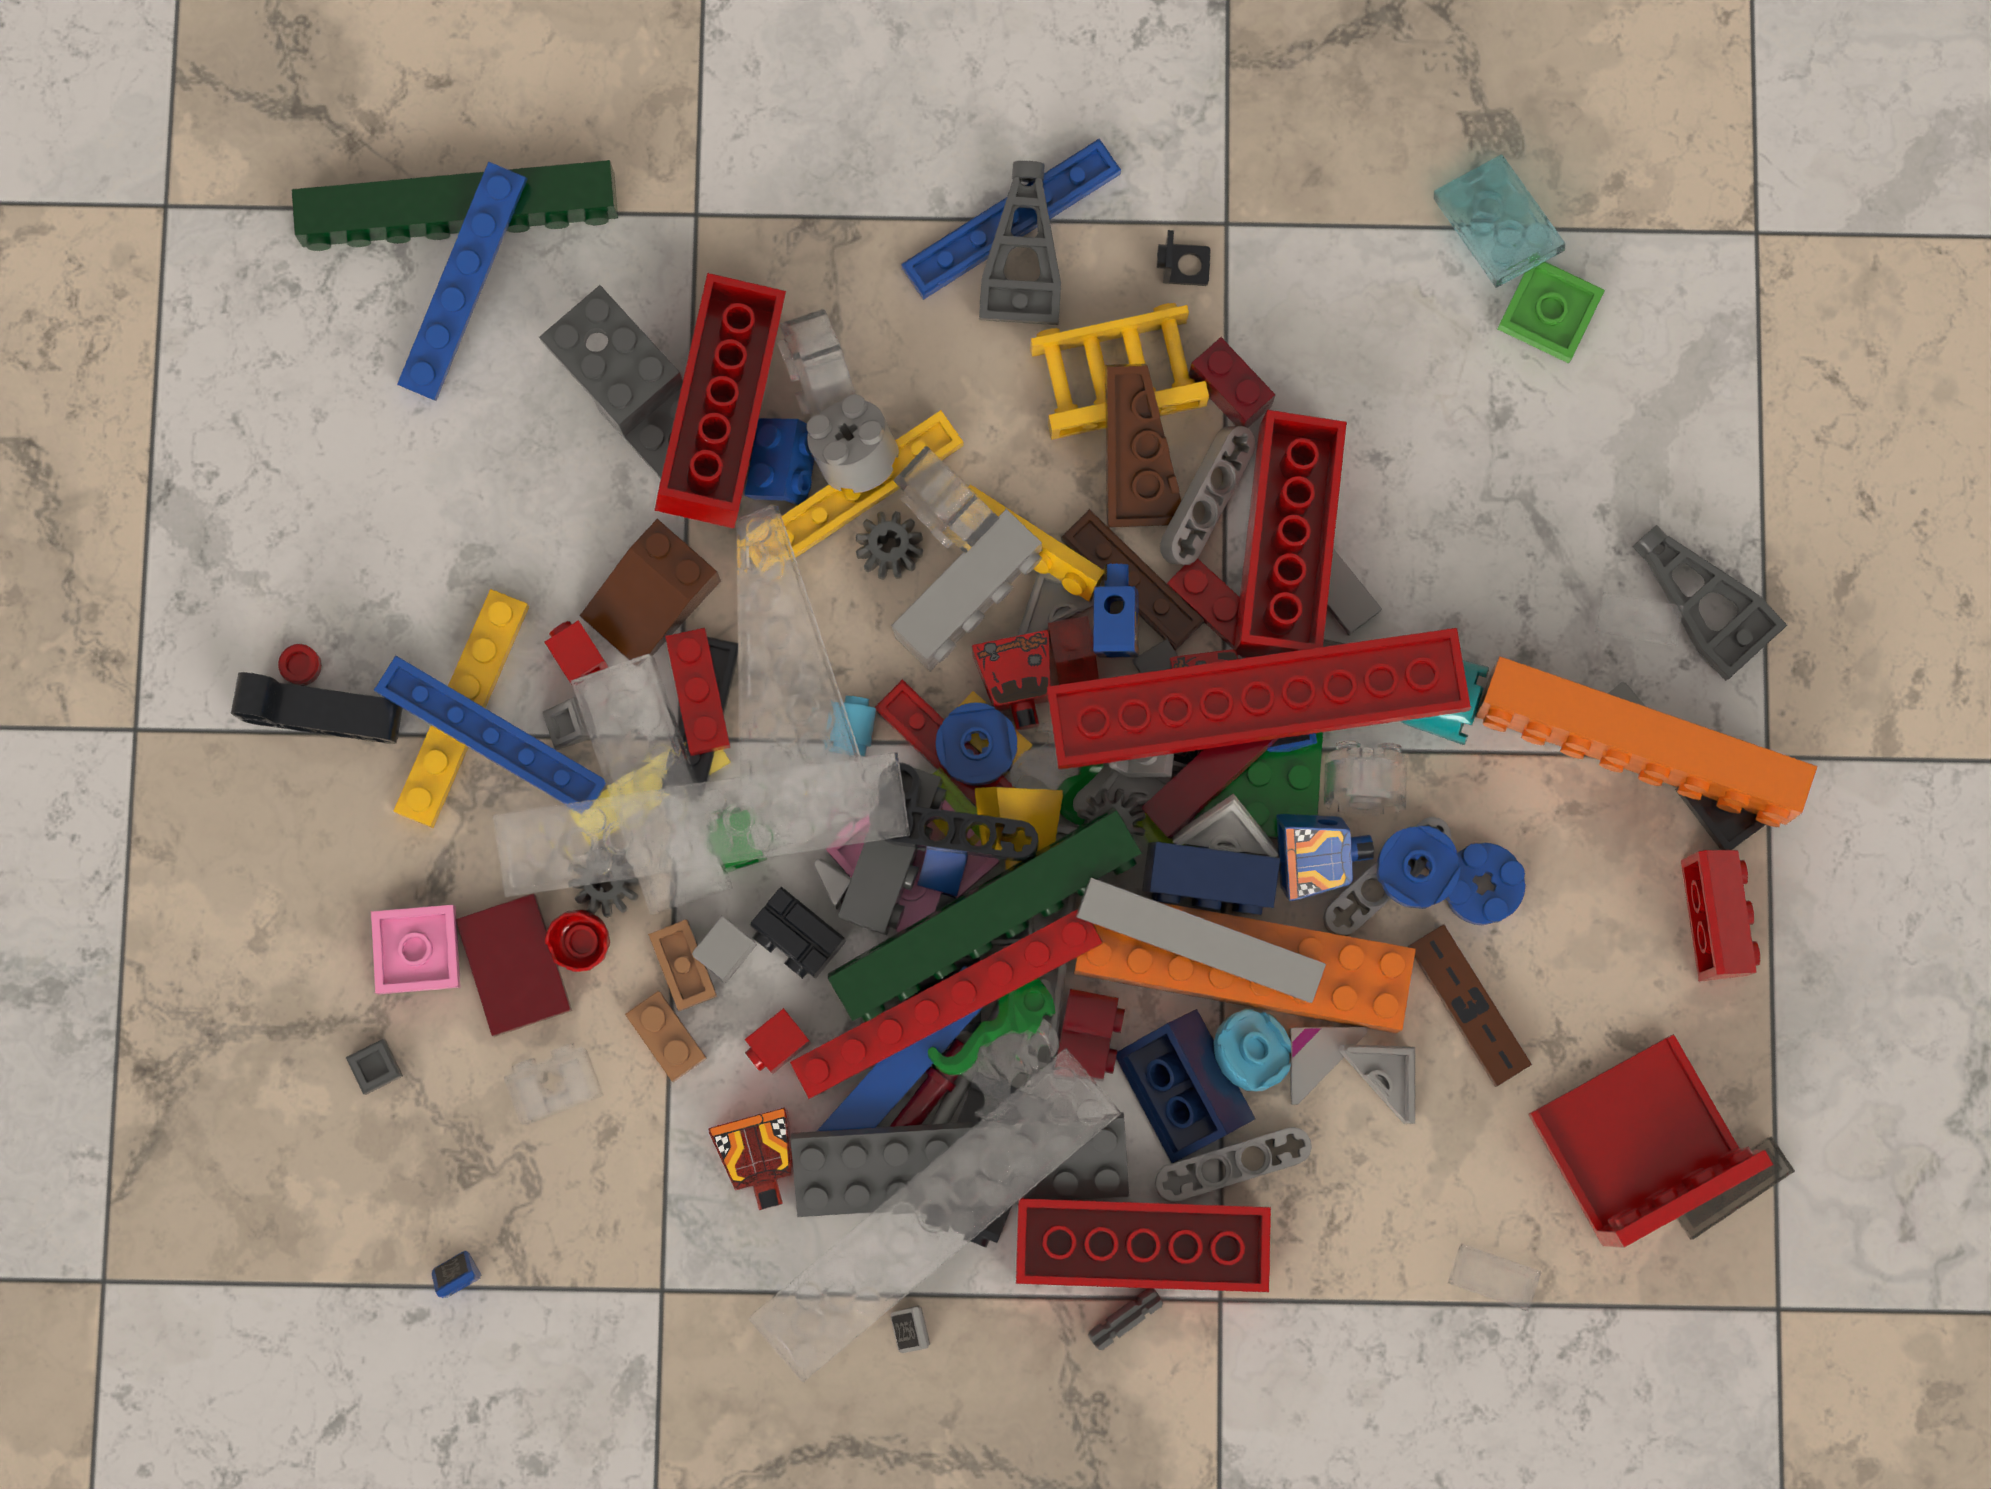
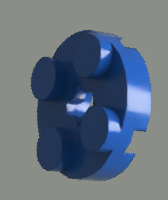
M967 703L955 708L940 725L936 734V753L941 766L952 779L967 785H986L998 780L1010 770L1017 753V735L1012 722L1002 712L996 710L995 707L986 703ZM974 733L979 734L981 740H987L989 743L988 747L982 748V754L974 755L973 750H966L965 743L971 741V735Z
M1430 826L1409 827L1397 831L1384 843L1378 855V881L1391 899L1405 907L1426 909L1442 902L1453 892L1460 878L1459 858L1454 843L1446 834ZM1422 856L1427 860L1425 867L1429 870V874L1427 877L1422 874L1414 877L1410 874L1412 868L1408 865V861L1410 858L1417 861Z
M1492 843L1470 844L1457 853L1460 878L1453 892L1446 898L1452 912L1465 922L1474 925L1498 923L1513 914L1523 900L1526 886L1524 879L1525 870L1515 856L1507 849ZM1486 873L1491 876L1490 882L1494 884V890H1487L1481 895L1476 892L1478 885L1473 882V878L1475 876L1482 877Z

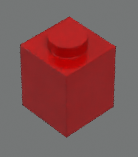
M579 620L573 624L567 621L558 625L549 633L551 638L544 641L574 689L609 668Z
M784 1008L744 1039L751 1047L745 1052L751 1062L759 1071L767 1067L772 1074L811 1044L810 1040Z

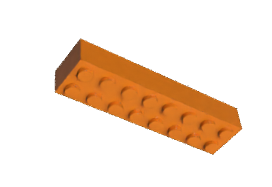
M1499 656L1490 673L1475 716L1483 719L1482 724L1490 729L1505 732L1509 728L1522 733L1521 738L1530 743L1545 745V742L1561 746L1560 752L1567 756L1583 759L1584 755L1598 759L1600 760L1599 765L1607 770L1622 773L1623 769L1638 773V779L1647 784L1662 786L1664 782L1678 787L1677 793L1695 800H1701L1702 796L1717 801L1716 806L1722 810L1739 814L1741 809L1744 808L1745 811L1756 814L1758 822L1772 827H1780V824L1786 825L1802 814L1818 767Z
M1162 903L1325 963L1326 966L1313 1002L1303 1001L1096 924L1094 926L1103 944L1076 958L1074 975L1398 1033L1403 1030L1416 949Z

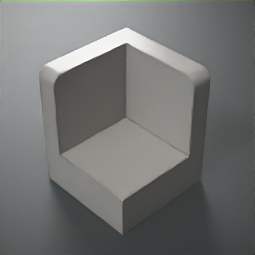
M721 916L695 948L692 955L727 983L757 944Z

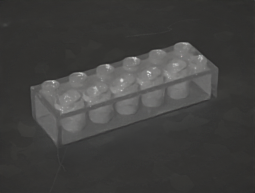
M646 654L571 680L650 915H657L732 889L733 885L725 868L711 821L655 657Z

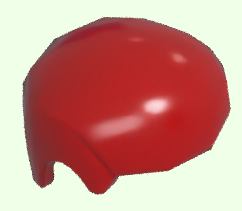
M584 909L569 910L551 922L545 936V944L548 946L552 959L557 965L573 972L590 971L605 959L610 946V937L605 923L599 916Z

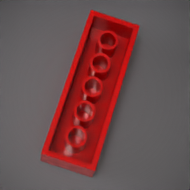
M707 273L657 494L655 511L734 529L786 291Z
M1267 410L1260 423L1234 650L1237 655L1256 657L1323 647L1346 421Z
M1018 1199L1015 1283L1269 1292L1271 1207Z

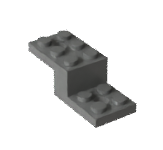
M599 285L539 338L594 399L599 412L661 479L683 380L677 368L604 288ZM594 333H602L608 337L607 346L598 352L590 351L586 347L588 337Z

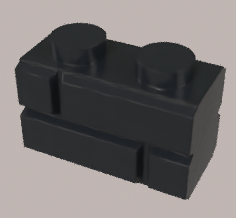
M782 886L750 924L757 931L752 938L770 953L775 948H778L788 956L784 964L802 979L807 973L816 979L846 942L845 937Z

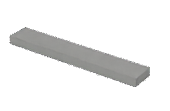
M1090 878L1076 915L1079 919L1312 1003L1326 966L1323 962L1094 878Z

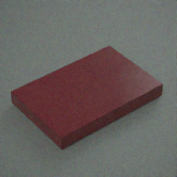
M534 893L456 919L493 1037L572 1011L559 967L553 961L549 948L545 944L547 929Z

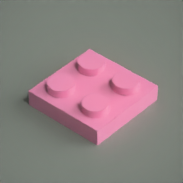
M443 905L371 911L376 994L461 988L456 906Z

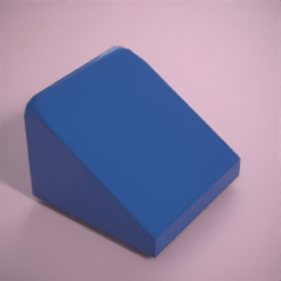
M927 849L917 886L957 897L968 855Z

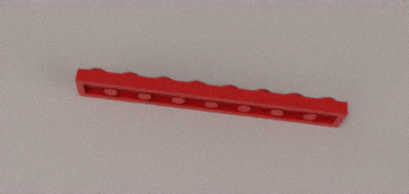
M1077 909L871 1020L796 1058L790 1063L805 1093L811 1099L1103 944V941L1094 924L1077 918Z

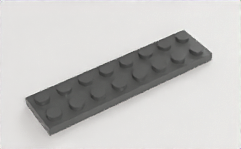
M1124 1112L791 1133L790 1138L797 1217L920 1210L922 1204L937 1209L1017 1204L1018 1199L1082 1200L1129 1197Z

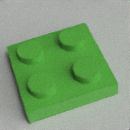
M1533 256L1497 330L1564 362L1570 363L1605 290Z

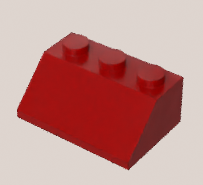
M1703 850L1681 860L1698 981L1744 977L1757 973L1756 966L1760 965V950L1758 943L1752 941L1750 925L1754 924V910L1751 901H1746L1744 884L1748 883V870L1745 861L1740 860L1738 850Z

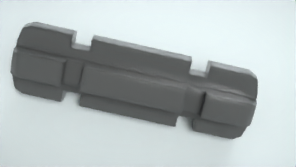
M1147 1288L1138 1295V1300L1135 1302L1131 1300L1106 1319L1107 1323L1104 1325L1100 1323L1089 1331L1088 1336L1098 1350H1104L1114 1342L1113 1338L1116 1336L1120 1338L1146 1319L1144 1315L1148 1312L1152 1314L1162 1307L1163 1300L1154 1288Z

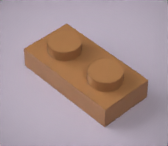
M687 919L648 934L679 1012L718 997L706 966L692 955L698 945Z
M657 991L625 1014L672 1082H675L707 1059L660 991Z

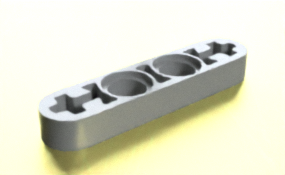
M1226 426L1216 435L1162 536L1160 551L1167 562L1190 565L1199 557L1254 453L1255 438L1250 429L1244 426ZM1233 437H1236L1235 444L1238 446L1237 451H1234L1235 444L1232 442ZM1216 467H1219L1223 473V482L1218 489H1215L1211 482V475ZM1200 501L1204 505L1205 516L1200 523H1197L1193 517V508ZM1179 539L1182 540L1181 546L1184 548L1183 553H1180L1181 548L1179 545H1177Z
M1425 818L1415 826L1436 827L1451 839V830L1441 818ZM1421 857L1417 861L1413 860V869L1410 874L1414 877L1425 868L1427 860L1422 861ZM1377 862L1327 907L1323 920L1328 932L1343 936L1353 934L1391 899L1385 891L1383 897L1378 902L1367 901L1361 894L1362 884L1366 880L1373 879L1378 881ZM1352 893L1357 904L1368 910V913L1362 915L1359 908L1349 918L1352 924L1350 928L1344 924L1336 927L1333 923L1336 918L1333 910L1337 908L1341 912L1345 911L1353 903V901L1347 899V896Z
M1296 1127L1279 1130L1170 1164L1162 1168L1157 1174L1155 1187L1158 1194L1164 1200L1170 1202L1182 1201L1300 1164L1310 1155L1312 1149L1311 1140L1306 1132ZM1292 1134L1294 1140H1302L1303 1147L1298 1149L1299 1157L1293 1158L1290 1152L1276 1155L1280 1164L1272 1165V1153L1265 1143L1266 1140H1273V1148L1287 1143L1286 1136ZM1251 1146L1262 1150L1265 1158L1263 1166L1255 1171L1248 1170L1241 1162L1242 1152ZM1209 1159H1217L1225 1167V1175L1217 1183L1208 1182L1202 1175V1166ZM1187 1165H1195V1177L1201 1185V1189L1193 1190V1182L1180 1186L1181 1193L1178 1195H1174L1171 1189L1164 1190L1162 1182L1168 1180V1172L1174 1171L1177 1177L1190 1174L1186 1168Z

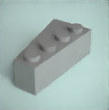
M1006 509L891 625L895 638L931 672L938 663L942 662L955 649L956 643L966 632L970 633L981 623L987 609L994 602L999 604L1014 587L1011 583L1021 572L1027 575L1037 566L1042 559L1039 555L1042 551V542Z

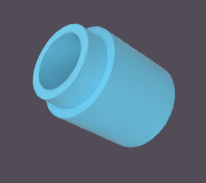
M845 696L844 703L836 702L830 740L834 742L833 752L865 756L866 747H871L876 708L869 706L870 699Z

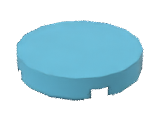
M1243 1009L1227 1017L1217 1028L1214 1039L1215 1059L1222 1073L1234 1085L1246 1091H1263L1280 1083L1290 1071L1289 1054L1291 1053V1041L1285 1028L1274 1016L1266 1012L1252 1011L1254 1009Z

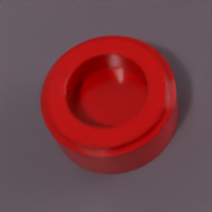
M291 645L279 657L278 668L280 674L293 685H309L318 678L321 672L322 665L319 655L307 645Z

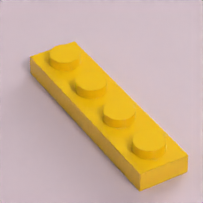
M971 484L961 496L956 516L962 519L967 527L983 533L1007 509L1042 542V551L1039 553L1042 559L1034 570L1041 574L1050 573L1062 581L1063 587L1069 593L1081 596L1090 602L1094 596V587L1100 586L1104 576L1103 569Z

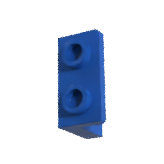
M758 419L745 496L753 500L788 501L796 506L808 498V493L812 486L811 476L815 459L808 447L807 423L799 419Z

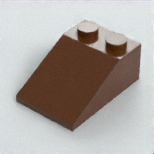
M656 519L629 548L580 614V617L640 670L666 642L665 636L672 635L721 582L718 572L659 519Z

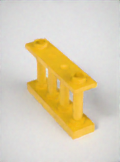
M1166 303L1155 307L1151 313L1060 332L1059 328L1046 329L1037 333L1036 338H1031L1030 351L1032 357L1044 354L1046 356L1058 407L1054 410V414L1048 415V428L1051 440L1106 428L1105 363L1100 342L1123 337L1129 364H1146L1139 334L1162 329L1174 383L1171 385L1172 388L1156 391V388L1153 387L1160 416L1207 406L1209 393L1206 381L1195 383L1194 379H1190L1178 330V325L1187 324L1188 306L1177 307L1176 303ZM1084 346L1096 400L1093 401L1094 405L1078 408V405L1073 404L1061 351Z

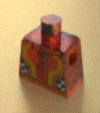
M787 1108L776 1109L708 1128L735 1191L753 1187L759 1211L782 1205L783 1201L777 1180L794 1176L790 1122Z

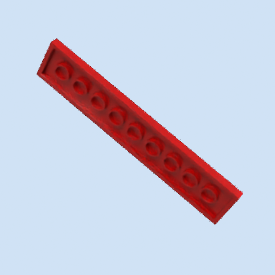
M1457 628L1047 687L1059 770L1467 712L1471 708Z

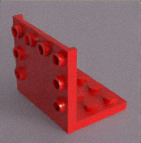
M1674 1034L1528 1114L1602 1246L1625 1248L1774 1165L1765 1149L1751 1150L1749 1146L1741 1149L1737 1145Z

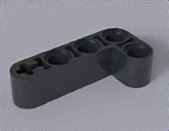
M239 672L231 714L243 722L260 726L397 744L403 708L382 697L279 683L276 679L269 676Z
M895 763L884 771L876 815V828L880 836L887 843L1010 861H1026L1037 852L1039 846L1038 834L1035 828L1028 822L919 807L921 780L916 770L906 763ZM899 773L909 774L913 778L912 788L904 794L894 793L890 787L892 778ZM893 814L903 815L907 819V827L899 835H890L885 831V822ZM940 819L945 821L949 827L946 837L940 841L930 840L926 836L927 825L933 820ZM975 825H983L990 831L989 841L982 846H973L967 841V833ZM1004 827L1002 831L1003 837L1010 838L1016 837L1018 831H1024L1026 839L1032 840L1031 845H1024L1022 851L1017 852L1013 843L1001 841L1002 849L995 850L994 848L998 841L996 828Z

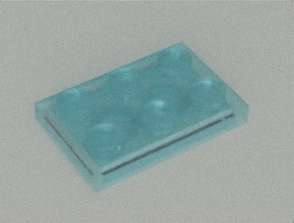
M1502 154L1434 190L1435 202L1495 288L1565 251L1564 240Z

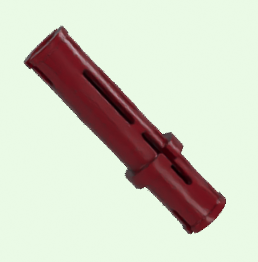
M956 1038L944 1056H955L964 1047V1043ZM931 1066L926 1071L928 1077L889 1127L921 1125L945 1093L954 1090L956 1087L954 1082L959 1075H948L941 1072L936 1066L935 1068Z

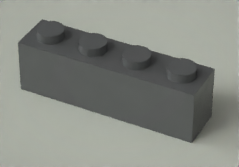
M914 768L921 780L919 807L941 810L947 794V790L941 788L943 784L942 778ZM906 773L895 775L890 783L891 790L897 794L908 792L912 788L913 778ZM876 810L838 917L844 921L887 936L890 927L897 930L905 906L900 905L899 902L904 889L911 891L915 883L919 867L913 864L918 850L925 852L926 849L887 843L880 836L876 828ZM900 814L889 816L885 822V831L890 835H899L907 827V819ZM926 827V836L931 839L933 828Z

